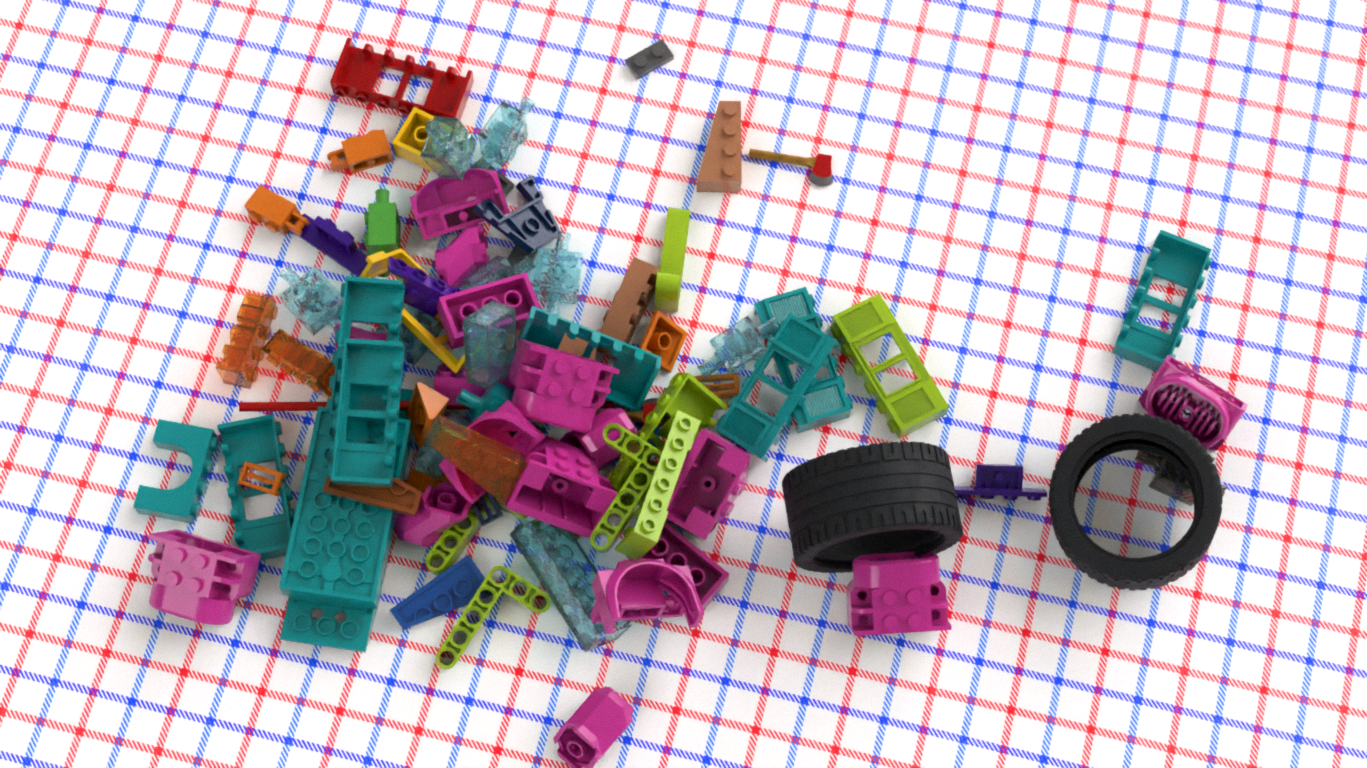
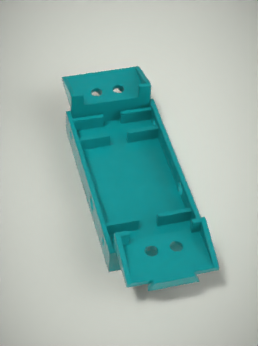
M401 388L400 401H410L414 390ZM318 406L279 584L282 594L289 597L280 640L366 653L379 606L397 512L323 492L328 476V465L333 461V453H330L331 439H335L336 430L332 428L333 418L329 415L330 412H327L326 407ZM399 410L393 478L404 481L413 437V424L411 420H408L407 410ZM348 421L346 442L383 444L385 423ZM321 609L323 611L322 617L314 619L312 617L313 610ZM339 612H344L347 615L346 620L342 623L335 620Z

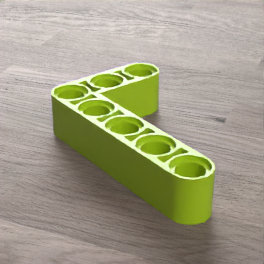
M668 207L660 272L657 273L655 310L678 312L691 210Z
M616 423L608 424L604 428V440L610 448L637 465L590 536L592 547L599 553H607L613 548L645 499L657 465L650 466L648 460L652 456L660 457L662 453L656 447ZM612 431L621 433L620 438L616 441L609 440V434ZM633 443L641 446L640 450L635 454L628 452L629 446ZM638 476H646L648 478L647 483L643 486H637L635 480ZM627 495L634 497V503L630 506L622 504L623 498ZM614 515L621 517V522L618 526L609 525V519ZM601 535L608 537V542L603 547L596 545V539Z
M501 478L497 482L499 484L498 489L492 491L498 505L527 525L535 526L539 524L540 520L506 508L505 488L508 482ZM485 493L483 497L492 512L494 507ZM472 507L467 518L445 530L427 554L425 563L433 575L438 576L450 568L482 526ZM481 509V514L483 515L484 519H487L488 516L486 515L484 509ZM471 521V526L468 529H461V523ZM449 540H457V545L454 548H446ZM435 559H443L440 567H432Z
M504 566L493 567L437 652V665L442 669H450L457 663L501 593L536 614L544 613L549 609L551 604L550 597L544 591ZM500 570L505 574L506 579L503 583H496L493 580L492 575L495 571ZM520 583L525 586L526 592L523 596H516L513 593L514 584ZM482 591H489L492 594L493 599L491 603L484 604L480 601L479 595ZM536 596H541L545 599L546 605L543 609H536L534 607L533 599ZM469 611H476L479 614L480 619L478 623L470 624L466 620V615ZM457 631H462L466 634V642L462 645H458L453 641V635ZM448 651L453 655V662L450 665H443L440 662V654L442 652Z

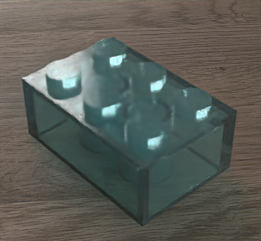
M491 301L463 319L466 382L486 389L492 388L509 376V370L517 346L515 308Z

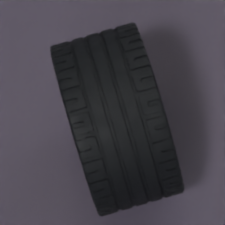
M1149 414L1115 415L1109 419H1102L1099 423L1095 422L1091 427L1082 430L1080 435L1077 434L1073 441L1068 443L1066 450L1062 451L1050 480L1049 506L1055 536L1068 559H1071V562L1081 572L1088 574V577L1091 579H1095L1101 584L1105 583L1109 587H1117L1122 590L1136 591L1140 589L1141 591L1147 590V588L1155 589L1159 586L1168 585L1169 582H1174L1186 575L1187 571H1191L1200 562L1210 547L1222 513L1223 496L1222 485H1220L1221 480L1217 473V467L1213 464V459L1207 453V449L1203 445L1201 446L1200 441L1193 437L1189 431L1183 430V427L1180 425H1175L1167 419L1163 420L1162 417H1151ZM1127 450L1147 451L1168 460L1185 477L1193 495L1194 518L1187 533L1174 546L1154 556L1129 558L1106 551L1093 542L1085 533L1078 521L1074 508L1077 488L1086 472L1095 463L1108 455Z
M901 441L874 443L866 446L851 447L846 450L842 449L818 456L796 466L782 480L794 561L797 566L804 570L821 573L853 572L852 562L859 556L898 552H915L914 556H921L926 553L938 554L955 545L963 536L948 453L937 445L925 444L924 442Z

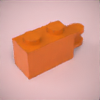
M384 129L372 130L358 137L351 136L345 141H341L343 149L327 154V159L331 161L330 168L332 171L349 168L351 174L394 162Z
M262 185L258 186L244 205L251 220L256 223L262 222L266 224V227L273 233L280 232L286 235L290 230L301 236L303 233L301 230L310 223L300 214L296 204Z

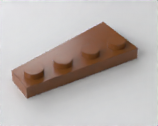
M327 476L323 487V492L329 495L414 517L417 515L423 496L421 491L397 478H393L392 488L335 485L331 481V477Z

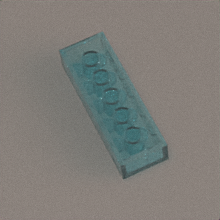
M527 517L510 533L511 538L585 652L617 640L632 626L630 620L616 621L614 634H606L602 622L592 623L590 614L596 603L592 583L598 571L572 532L535 518Z

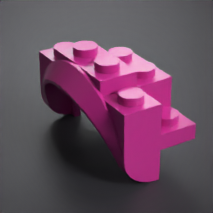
M472 168L451 172L428 182L413 196L409 197L423 240L465 228L469 224L484 222L485 220L477 215L473 209L489 198L504 215L510 213L496 170Z
M507 400L497 411L488 412L486 410L467 425L459 436L452 441L451 453L438 465L455 489L473 504L546 436L520 412L516 405ZM474 465L477 470L471 475L472 467Z

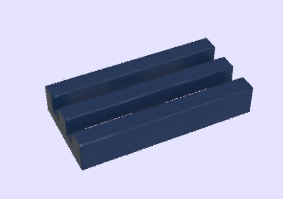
M491 489L486 494L496 514L492 515L483 495L479 498V501L488 516L487 519H484L476 501L472 504V508L482 526L504 516Z

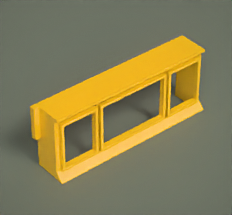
M399 248L389 253L380 251L367 256L365 260L368 264L359 277L373 278L389 272L386 261L389 256L394 259H401L408 266L414 269H421L428 276L430 275L402 248ZM392 274L397 280L404 281V279ZM403 308L401 322L455 374L461 368L483 357L486 358L491 350L501 345V342L496 337L469 344L467 346L470 349L464 353L459 361L443 346V344L449 342L447 334L435 338ZM437 314L436 317L441 321L439 314Z

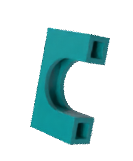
M159 419L152 441L157 448L188 455L192 459V472L184 484L174 489L165 490L139 485L133 508L138 514L193 524L195 517L197 518L200 513V497L206 492L207 482L205 480L207 473H210L212 470L213 460L211 458L213 451L216 452L218 449L219 438H217L213 429Z

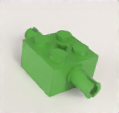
M387 189L375 191L376 203H368V212L364 213L365 225H367L368 231L364 233L365 246H367L368 255L380 251L389 253L401 248V220L396 202L389 203L390 192ZM386 272L377 277H388L390 276V272Z

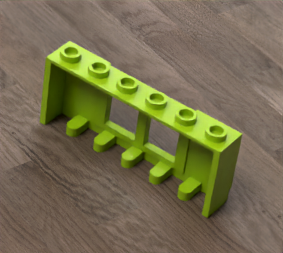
M880 293L832 316L830 326L832 335L840 340L844 355L852 360V366L856 375L862 377L865 382V390L875 398L876 408L881 415L884 414L887 418V426L892 434L896 433L900 439L947 414L949 409L947 402ZM890 333L901 353L871 368L859 348ZM906 360L917 380L887 395L875 375Z
M676 373L671 378L665 392L658 398L655 409L646 416L645 424L635 435L646 442L650 440L656 446L664 448L665 442L654 434L653 431L665 413L671 417L679 410L701 421L694 439L695 441L701 429L712 428L716 424V421L711 418L716 409L726 410L728 406L690 373ZM633 443L628 448V452L635 454L640 450L641 446ZM622 454L615 468L607 476L611 482L612 490L617 491V493H619L637 465ZM638 476L635 484L643 486L647 483L648 478L646 476ZM627 495L623 498L622 502L626 506H630L634 503V497Z
M677 410L658 430L657 435L666 439L664 448L661 446L656 447L662 453L660 457L655 456L659 458L644 503L642 507L639 506L633 515L638 518L635 527L628 526L624 530L626 537L615 547V551L636 560L639 557L642 558L658 543L669 512L667 508L685 457L693 445L701 422L700 420Z

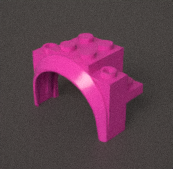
M652 558L632 561L623 560L617 563L615 570L605 569L598 571L592 583L596 603L590 617L592 623H603L606 634H614L616 621L682 617L683 614H685L689 628H696L705 613L688 565H670L664 562V559ZM662 590L666 591L670 595L664 597Z

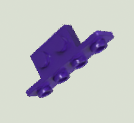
M302 214L310 223L301 230L303 232L301 236H297L359 277L368 262L365 260L367 255L356 248L353 235L346 230L342 232L337 229L336 224L328 218L324 220L317 216L314 220L307 214Z
M389 256L386 260L388 271L404 279V303L434 318L438 314L436 308L439 297L463 291L447 285L439 278L434 279L428 276L421 269H414L408 266L401 259H394Z
M975 463L974 486H954L957 497L964 499L971 498V495H980L982 499H994V496H1003L1007 500H1017L1018 496L1027 497V500L1039 501L1041 497H1047V491L1043 488H1022V465Z

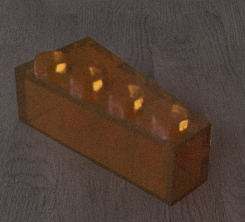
M246 292L237 314V321L239 323L232 326L230 330V345L225 344L222 350V354H224L223 362L218 361L215 367L223 383L251 389L252 383L256 382L258 378L257 367L259 361H262L265 355V341L270 339L272 332L270 325L272 319L275 320L278 314V307L272 297Z
M279 328L262 348L268 355L266 360L276 368L279 365V368L288 376L292 374L299 383H305L313 392L319 393L327 400L331 398L332 389L329 387L330 376L334 375L335 371L332 361Z
M440 415L436 417L427 433L429 444L434 450L503 504L527 465L522 452Z

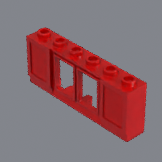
M347 37L330 80L333 93L340 97H349L362 103H374L384 109H396L402 114L411 113L415 107L456 127L460 123L474 83L473 72L468 70L466 77L457 75L456 68L448 66L445 72L436 69L433 61L428 60L425 66L416 64L415 58L411 55H406L405 60L397 59L394 52L389 49L385 50L384 55L375 53L373 46L370 44H365L364 48L360 49L354 47L352 38ZM382 67L404 72L395 98L373 92ZM411 75L433 80L424 106L402 100Z

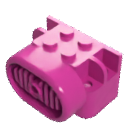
M519 339L508 376L510 382L515 386L511 402L516 405L526 418L576 432L588 433L591 430L596 410L603 406L607 394L611 393L609 386L613 373L619 375L620 370L601 361Z
M1169 354L1138 399L1141 406L1151 417H1162L1163 420L1167 419L1175 425H1180L1183 427V430L1189 431L1193 437H1196L1200 441L1201 446L1203 445L1208 450L1216 451L1227 439L1248 406L1245 402Z
M701 429L684 460L667 511H669L667 519L706 540L709 533L715 529L717 523L721 522L723 517L730 515L735 506L733 504L734 501L743 492L746 486L745 482L751 456L710 430Z
M544 438L517 463L505 488V504L507 509L590 538L618 493L612 490L610 480L599 474L597 464L593 458H590L587 451L556 439Z
M177 529L149 534L148 539L157 541L155 553L148 555V561L152 562L151 572L154 577L149 604L161 612L209 625H225L230 623L233 619L237 599L247 597L253 591L261 554Z
M898 552L856 557L852 562L853 579L846 587L848 627L854 636L952 630L947 615L949 604L946 587L940 580L938 555L926 553L921 556H914L915 552Z

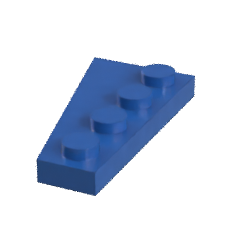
M467 555L390 609V612L403 630L468 605L485 577L470 556ZM482 591L479 599L482 600L492 596L489 591Z

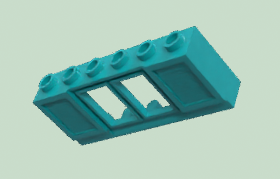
M1160 230L1112 350L1113 354L1156 372L1168 354L1176 358L1173 351L1175 347L1179 348L1182 342L1183 335L1180 333L1182 328L1186 329L1191 316L1187 314L1189 309H1193L1198 297L1195 296L1197 289L1200 290L1205 281V277H1202L1204 270L1208 271L1212 258L1209 255L1212 249ZM1154 276L1187 288L1181 307L1147 295ZM1143 303L1177 315L1171 334L1137 322Z
M346 276L345 283L341 284L340 294L343 297V305L338 308V320L341 321L340 329H336L335 342L338 343L337 352L334 351L332 356V365L335 366L334 375L330 376L329 381L332 396L327 400V412H330L329 415L332 418L338 412V406H335V393L340 391V383L337 382L338 368H342L343 360L339 358L340 345H344L345 338H350L352 322L388 325L386 341H399L405 295V285L402 280ZM351 385L349 409L386 411L388 387ZM348 417V421L385 423V419Z
M806 287L754 303L753 312L754 315L758 314L760 331L765 334L767 343L776 335L780 322L789 313L794 314L819 330L823 327L820 315H816L814 310V298L812 294L808 293ZM776 352L773 356L776 374L779 373L782 385L792 390L795 386V381L789 365L795 363ZM828 355L830 361L827 369L830 376L817 380L813 387L809 385L803 395L805 398L802 406L797 405L791 414H794L797 422V434L850 417L853 403L850 396H846L844 390L845 382L842 375L838 376L836 370L838 364L835 355Z
M535 306L531 307L512 348L510 362L513 360L519 339L558 349L564 334L567 333V337L574 340L577 337L588 342L582 354L583 357L589 358L593 349L598 346L610 350V353L617 357L613 367L619 369L620 372L619 375L613 373L609 386L611 393L607 394L605 401L617 403L628 410H640L660 370L662 357Z
M789 313L780 322L776 335L768 341L767 350L763 357L760 356L754 364L755 369L751 376L748 375L744 379L741 386L742 390L738 396L735 395L732 398L728 411L718 420L715 430L767 463L769 458L765 456L772 444L775 446L780 440L778 434L784 425L789 426L792 422L790 415L797 405L802 406L804 403V393L809 385L813 387L816 384L817 378L815 376L821 366L826 367L830 361L828 355L833 347L839 349L840 344L838 341L794 314ZM776 352L805 369L792 390L763 374ZM758 379L787 396L774 418L745 401Z
M345 338L344 345H340L339 358L343 359L342 368H338L337 382L340 383V391L335 393V406H338L337 415L333 416L332 428L336 430L335 439H331L330 443L333 463L328 465V477H331V481L335 485L392 488L405 352L403 342ZM351 385L388 387L386 411L349 409ZM348 417L385 419L383 444L346 442Z
M270 414L217 425L222 438L220 446L225 458L226 466H224V472L229 484L227 493L232 504L230 513L235 524L236 532L234 533V539L238 548L261 554L260 561L286 556L295 510L294 508L290 509L289 501L293 500L291 487H287L286 479L289 478V470L287 464L283 465L282 457L286 456L284 443H280L279 435L283 434L280 421H276L274 415ZM245 461L253 464L275 461L276 470L287 474L285 479L282 478V488L279 487L278 490L281 495L283 514L247 521L243 498L268 493L253 488L242 490L241 484L237 482L240 477L239 468L243 467ZM270 484L262 487L272 489L273 485Z

